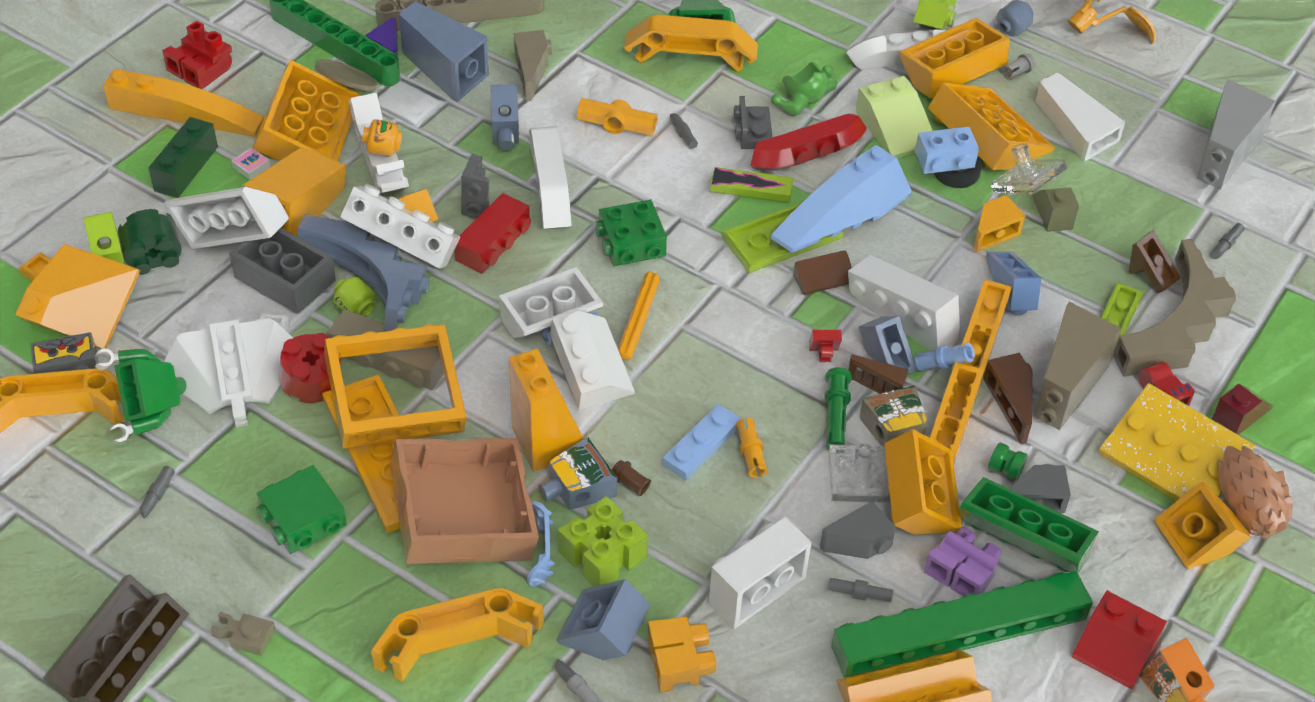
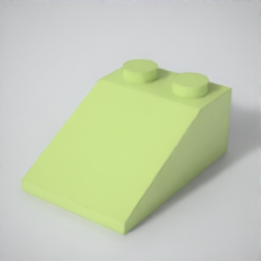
M905 76L859 88L856 112L881 147L896 158L914 154L918 133L933 130L917 91Z

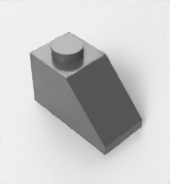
M1034 465L1009 488L1059 513H1065L1071 496L1065 465Z
M871 501L822 530L820 548L823 552L869 559L877 553L883 554L891 548L896 526Z

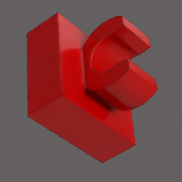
M841 329L812 330L809 339L810 351H819V362H831L833 351H838L842 342Z

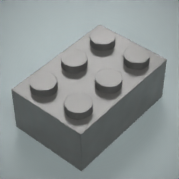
M282 228L271 238L242 242L229 253L235 278L297 314L336 281L332 256Z

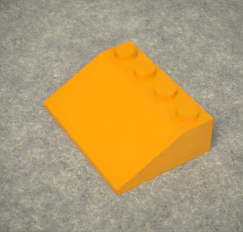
M290 60L278 80L252 149L275 160H282L299 148H304L338 162L352 122L348 100L361 96V94Z
M943 83L928 107L935 115V120L946 125L949 129L970 127L979 147L978 156L983 160V165L992 171L1011 170L1053 152L1055 149L1053 144L991 88Z

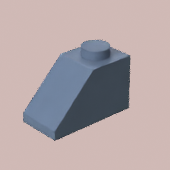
M881 316L858 326L866 351L873 360L909 369L908 374L917 370L899 316Z

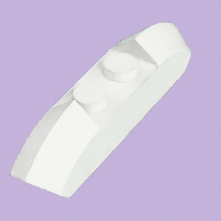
M923 30L875 36L855 44L846 53L861 70L903 65L899 51L946 30Z

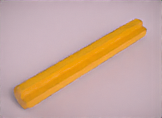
M649 271L644 276L618 346L621 359L628 361L633 357L660 282L658 273Z

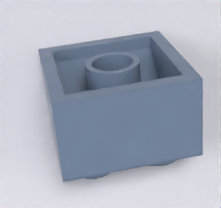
M626 579L583 589L556 641L563 646L601 660L625 656L632 648V641L638 629L645 621V614L650 603Z

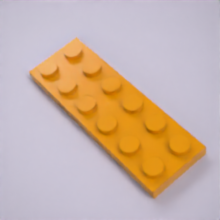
M379 374L344 386L351 422L399 415ZM330 390L322 393L323 401L340 435L332 392ZM395 442L346 448L386 534L399 530L400 523L390 465Z

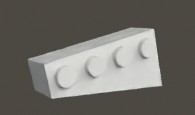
M869 255L848 271L850 294L881 316H899L904 332L929 351L937 350L940 346H948L950 348L960 340L958 294L872 255Z

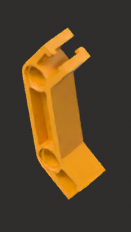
M652 15L626 33L624 49L630 52L634 46L639 44L635 58L640 63H643L659 51L721 56L737 72L743 69L744 56L748 57L747 62L751 64L757 60L758 43L734 22L668 15Z
M97 368L3 377L0 379V433L22 417L96 411L114 425L120 424L124 420V415L120 413L117 401L121 402L117 378L109 371Z
M495 588L400 613L392 620L371 650L374 669L384 673L388 668L385 662L395 651H398L400 653L399 656L393 655L389 663L393 666L394 678L403 682L420 655L495 635H500L529 648L534 639L532 625H534L535 629L540 630L544 624L543 605L510 590Z

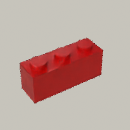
M502 193L459 235L460 239L454 250L455 261L483 274L490 266L497 262L499 256L506 249L512 247L514 241L522 233L527 232L531 225L530 206Z

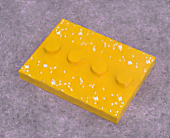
M1148 383L1099 448L1098 454L1177 501L1201 481L1220 497L1222 490L1218 479V459L1223 460L1227 446H1233L1242 451V446H1246L1253 451L1255 444Z

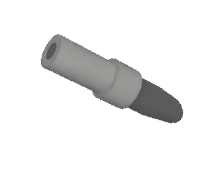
M556 660V672L567 683V687L574 694L578 695L584 702H602L579 674H576L563 661Z

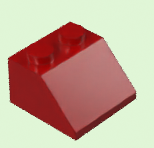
M1106 590L1094 610L1072 654V658L1132 689L1154 651L1167 621Z

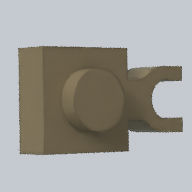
M220 612L218 615L220 623L227 625L223 628L212 626L211 633L216 638H230L229 641L232 648L262 656L276 628L273 621L245 613L240 621H237L231 615Z

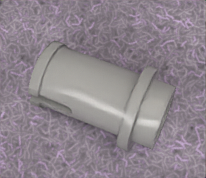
M1030 54L1019 55L1017 60L1002 67V72L1010 70V72L1004 74V77L1012 80L1024 72H1031L1035 66V60Z

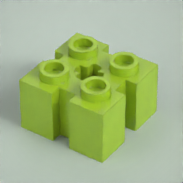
M606 496L587 509V518L585 520L577 516L558 529V552L574 568L581 563L583 565V576L595 587L617 580L619 578V569L622 566L629 571L648 557V534L632 519L628 522H623V511Z

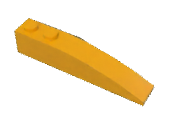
M113 69L103 84L108 107L113 110L179 123H185L189 117L213 123L215 130L256 137L264 119V116L214 93L166 78Z

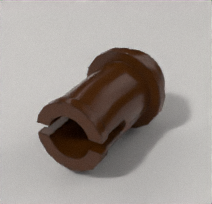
M618 461L612 468L613 473L617 477V483H623L638 496L645 494L651 485V480L633 469L629 461Z

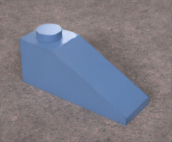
M1013 251L987 252L986 257L994 281L1012 286L1006 307L1011 312L1017 314L1027 313V310H1038L1042 278Z

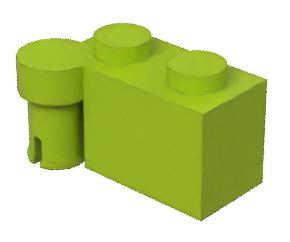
M919 0L913 22L940 30H948L955 23L957 13L954 11L957 0Z

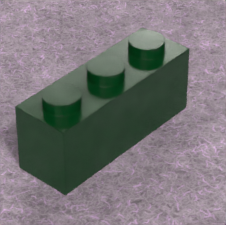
M192 117L188 118L149 166L154 192L174 198L180 197L218 148L213 123Z

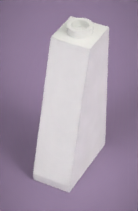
M1057 72L1048 78H1044L1038 84L1035 102L1083 162L1120 141L1125 121Z

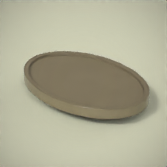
M321 59L316 61L315 68L319 73L341 85L365 91H373L377 88V81L369 74L357 68L332 60Z

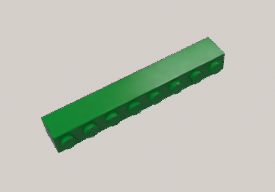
M1077 571L1069 573L1059 572L1048 578L1036 581L1030 579L1019 585L1006 588L1001 586L994 588L990 592L977 595L967 594L960 599L948 602L938 601L930 606L919 609L908 608L890 616H875L865 622L856 624L846 623L834 629L831 647L843 677L846 678L959 649L967 650L1087 620L1093 601Z

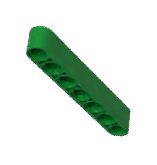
M269 0L271 16L275 22L349 66L369 74L381 85L394 86L400 81L399 58L392 51L304 0Z

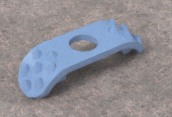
M537 501L531 502L538 531L545 533V554L539 555L538 564L534 566L527 576V583L533 588L546 583L549 576L554 574L551 571V567L555 565V562L550 560L549 526L554 522L549 520V515L552 512L548 511L542 503Z

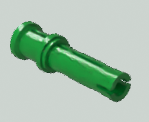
M835 367L829 369L825 374V379L828 383V390L824 394V399L828 404L826 449L831 452H840V449L842 451L845 449L846 408L851 401V393L848 391V387L852 381V374L845 368Z

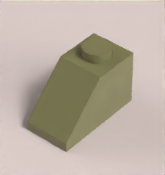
M1071 187L1032 191L1033 199L1047 232L1073 229L1079 204Z

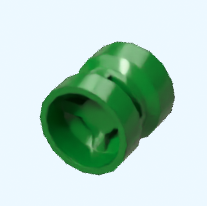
M999 442L990 458L987 469L994 473L1002 472L1006 474L1008 479L1016 482L1024 469L1028 454L1022 451L1014 452L1010 450L1008 445Z

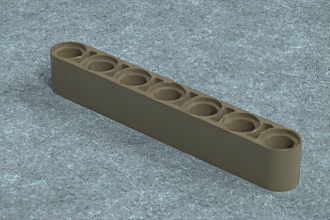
M380 0L375 4L377 27L390 18H396L397 31H400L399 13L414 1L459 23L535 15L544 10V0Z

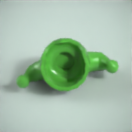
M810 62L795 76L783 77L782 82L792 95L791 100L784 101L780 95L774 94L771 97V102L774 105H779L790 115H799L808 103L816 102L825 93L836 89L838 82L832 74L833 68L830 65H825L820 69L816 63Z

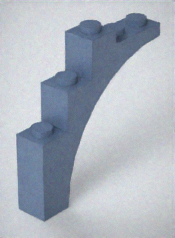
M304 215L298 227V238L332 256L334 263L356 273L372 286L379 294L385 306L384 332L398 328L400 323L404 324L407 308L411 307V303L419 304L422 294L428 293L430 277H425L426 265L402 262V257L397 256V246L374 241V237H371L368 231L350 222Z

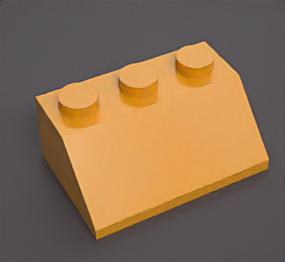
M914 429L884 443L893 524L913 535L947 534L949 530L956 533L962 528L952 450Z

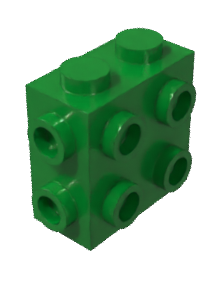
M652 199L599 209V221H595V230L597 236L603 239L602 248L604 255L610 257L613 267L666 256L667 236Z
M314 464L303 470L296 471L293 475L275 484H270L257 492L259 506L256 507V511L264 524L269 522L272 527L271 533L274 540L279 546L284 544L290 554L300 549H305L317 540L327 535L335 534L341 528L347 526L344 506Z

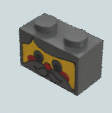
M91 332L30 343L34 374L95 369L96 364L99 363L98 356H95L97 349Z

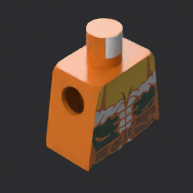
M1187 637L1160 650L1139 676L1159 702H1206L1204 699L1214 689L1212 679Z

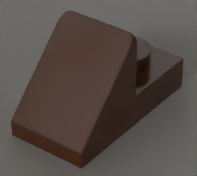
M1153 230L1133 244L1129 274L1144 270L1155 291L1160 293L1178 281L1181 276Z

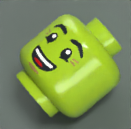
M359 277L343 278L334 286L333 303L342 312L346 309L366 317L375 308L374 290Z

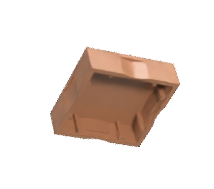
M475 438L465 441L443 439L395 440L390 465L406 564L532 560L539 535L532 502L525 488V469L518 438Z

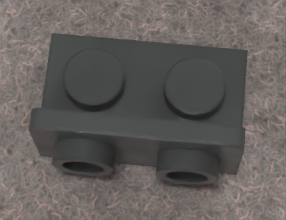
M739 96V105H734V121L739 122L735 124V137L740 139L741 149H754L757 142L772 138L769 106H746L745 96Z
M471 154L461 175V214L478 218L489 207L490 180L485 177L486 169L482 168V156Z

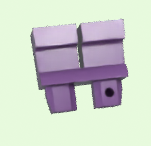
M965 527L960 528L956 533L949 530L939 547L935 546L928 554L924 573L947 587L952 583L951 589L962 596L981 594L994 578L1001 549L992 543H986L982 549L973 545L976 536Z

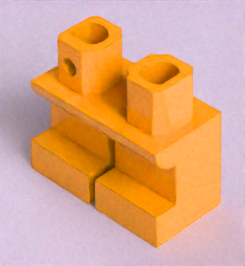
M688 617L648 621L647 640L660 693L673 690V685L690 682L692 685H699V676L716 672L717 663L714 651L697 653L695 648L709 645L710 638L706 623L689 625Z

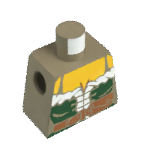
M915 385L862 399L859 418L883 449H885L884 443L912 429L925 435L927 419Z

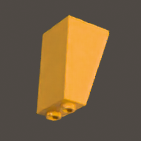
M299 148L243 184V187L276 195L289 217L281 228L298 237V227L304 215L320 217L345 189L346 165L304 148Z
M538 349L508 357L512 429L533 472L549 467L551 459L584 439Z

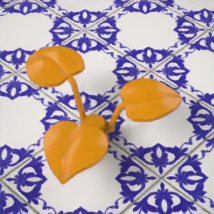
M1086 0L1083 6L1068 19L1071 27L1082 34L1090 25L1096 27L1102 21L1119 13H1125L1132 23L1149 36L1151 44L1156 39L1152 23L1132 6L1129 8L1123 6L1096 19L1097 12L1090 6L1094 0Z

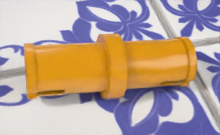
M746 417L747 429H745L742 418L736 422V428L741 441L739 445L740 453L745 457L748 475L751 478H758L756 473V467H758L760 476L763 477L768 472L762 453L764 450L763 442L758 438L754 419Z

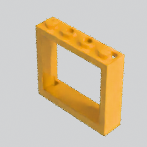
M428 324L411 329L396 328L392 331L378 333L369 331L361 335H337L325 339L324 356L343 449L395 442L396 439H417L464 432L467 416L445 324L436 326ZM438 346L452 405L451 409L351 422L339 358Z

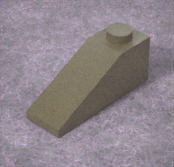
M544 30L514 33V52L526 101L532 100L548 66V55L552 54L550 39L546 40Z

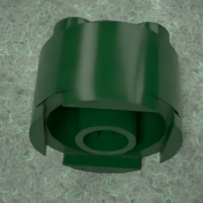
M156 209L140 210L126 217L127 222L123 226L119 225L118 235L125 262L128 266L141 270L139 275L147 274L153 268L162 266L172 268L178 265L182 247L175 221L170 214H159Z

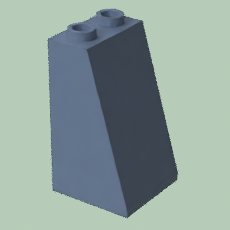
M416 1L399 13L402 53L452 100L460 101L489 76L486 35Z

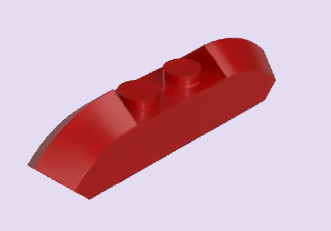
M848 113L757 142L750 166L759 170H780L826 156L855 143L863 136L867 127L858 115Z

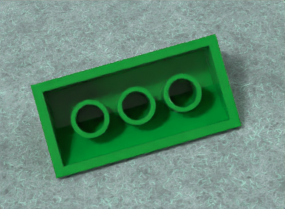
M985 477L978 482L960 506L961 520L971 524L975 529L997 536L1002 542L1024 549L1031 556L1051 562L1065 572L1077 571L1079 574L1089 557L1099 531Z

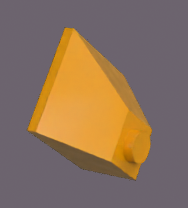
M1202 481L1153 519L1188 569L1224 558L1251 538V535L1235 513Z

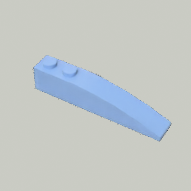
M874 145L816 189L771 234V239L793 253L820 242V238L824 236L834 237L839 235L841 230L851 227L854 229L860 227L862 222L868 219L872 221L880 219L912 194L898 159L885 149Z

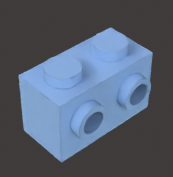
M970 127L919 132L915 148V154L924 174L975 168L979 151Z

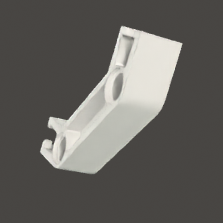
M377 93L350 98L348 103L356 136L375 188L379 189L380 193L409 187L408 179L403 176L402 168H404L403 160H398L395 151L391 157L370 154L366 149V143L361 142L364 126L370 127L374 119L383 120Z
M558 127L530 128L531 156H533L539 193L542 229L571 226L568 184Z

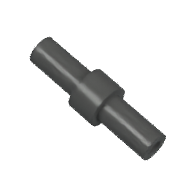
M830 578L828 590L850 594L853 595L854 599L864 601L866 598L892 602L894 591L893 589L868 585V581L858 579L855 582Z

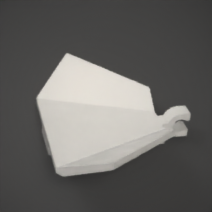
M270 318L240 323L239 319L209 324L210 328L180 333L164 362L171 363L174 366L176 377H182L186 381V391L181 395L209 415L225 406L232 405L236 428L248 426L244 403H271L281 388L279 368L283 344L286 340L293 337Z

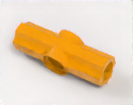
M581 98L577 110L578 120L603 125L605 130L612 134H620L627 130L653 136L658 121L657 114L632 109L623 100H614L611 104Z

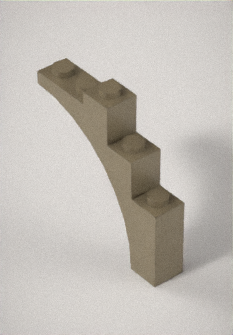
M1192 239L1181 240L1175 257L1182 277V302L1172 314L1158 324L1140 332L1119 336L1113 356L1124 377L1138 375L1141 369L1161 361L1167 363L1171 370L1188 367L1196 350L1195 343L1209 341L1212 331L1216 326L1215 318L1229 316L1236 300L1235 291L1230 287L1225 277L1214 278L1212 270L1206 265L1201 251L1197 249Z

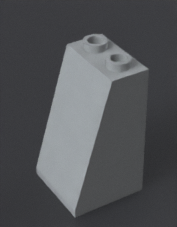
M1228 79L1211 125L1197 179L1221 190L1262 140L1276 101Z

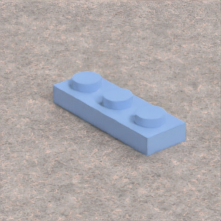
M718 404L662 458V466L686 481L737 431L736 422L742 418Z

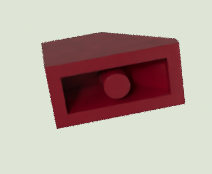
M1237 384L1220 397L1212 420L1239 435L1271 410L1273 405L1250 388Z

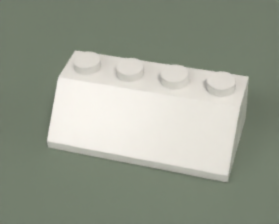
M248 187L169 199L163 203L191 249L271 238L289 219L276 195Z

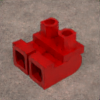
M195 21L186 27L188 35L181 39V46L176 49L169 46L162 51L168 72L182 80L184 79L186 83L193 87L203 89L230 69L232 65V57L230 55L232 46L223 41L220 33L216 31L207 32L203 23Z

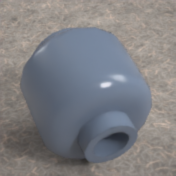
M1019 0L1008 3L997 13L998 29L1012 37L1020 35L1033 23L1034 13L1031 6Z

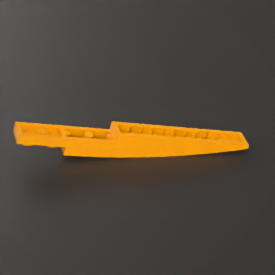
M987 279L983 281L962 345L966 343L972 345L975 357L969 363L955 362L930 435L932 440L952 450L953 463H955L1012 289V286Z

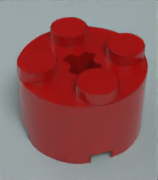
M324 333L304 334L284 342L280 355L279 383L285 394L290 397L293 395L300 398V402L304 403L323 401L322 393L331 390L324 356L325 339L330 338Z

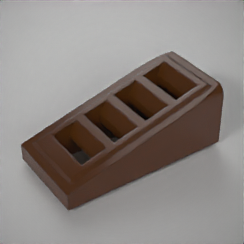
M851 354L848 368L852 374V380L879 394L905 388L909 371L906 368Z

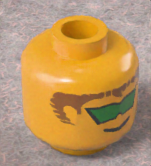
M374 119L370 127L364 126L361 142L366 143L368 153L391 157L394 151L399 152L402 131L398 130V125L394 122Z

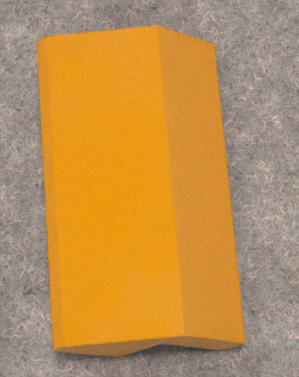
M960 649L837 679L844 702H992L990 689L977 682L973 656Z

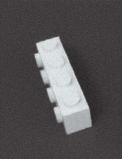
M365 184L364 187L353 188L340 218L437 268L447 266L460 239V236L453 233L455 230L453 227L439 222L437 225L429 221V215L416 209L412 212L404 208L405 203L394 197H389L388 200L380 196L381 191L371 185Z

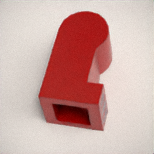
M1161 361L1139 371L1138 378L1143 390L1150 383L1190 406L1195 390L1189 383L1182 384L1173 375L1167 363Z

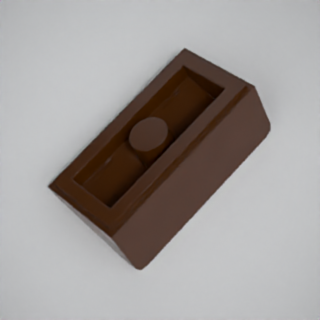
M846 250L795 262L793 276L803 295L849 285L848 271L852 266Z

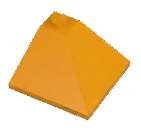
M63 244L27 287L15 315L30 324L64 336L91 332L95 346L107 349L141 270Z

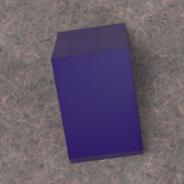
M390 18L366 34V37L398 56L396 18Z

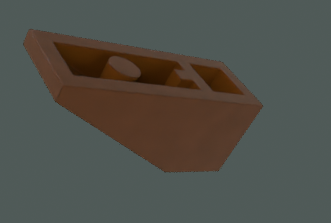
M1020 352L990 359L987 362L983 380L1020 444L1027 443L1032 426V368L1029 363L1025 362Z

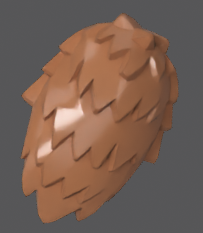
M1227 446L1223 460L1218 459L1217 464L1219 484L1224 497L1223 502L1235 513L1251 535L1261 536L1265 539L1285 530L1287 523L1292 517L1293 498L1289 495V486L1286 484L1284 471L1275 472L1259 454L1256 455L1246 446H1242V451L1233 446Z

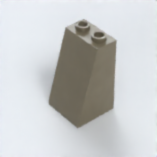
M1069 301L1066 305L1034 417L1058 430L1063 427L1109 367L1122 328Z

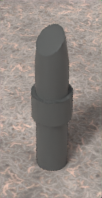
M670 114V119L679 136L683 138L690 149L697 147L698 142L691 133L689 126L678 114Z
M1236 223L1228 233L1224 234L1210 257L1218 259L1235 244L1236 239L1244 232V225Z
M164 466L156 481L149 487L146 497L139 508L143 518H146L158 500H161L166 491L165 488L175 473L173 468Z

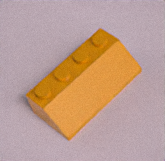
M973 18L899 51V56L914 88L932 99L943 83L963 85L1008 64L1010 38L978 18Z

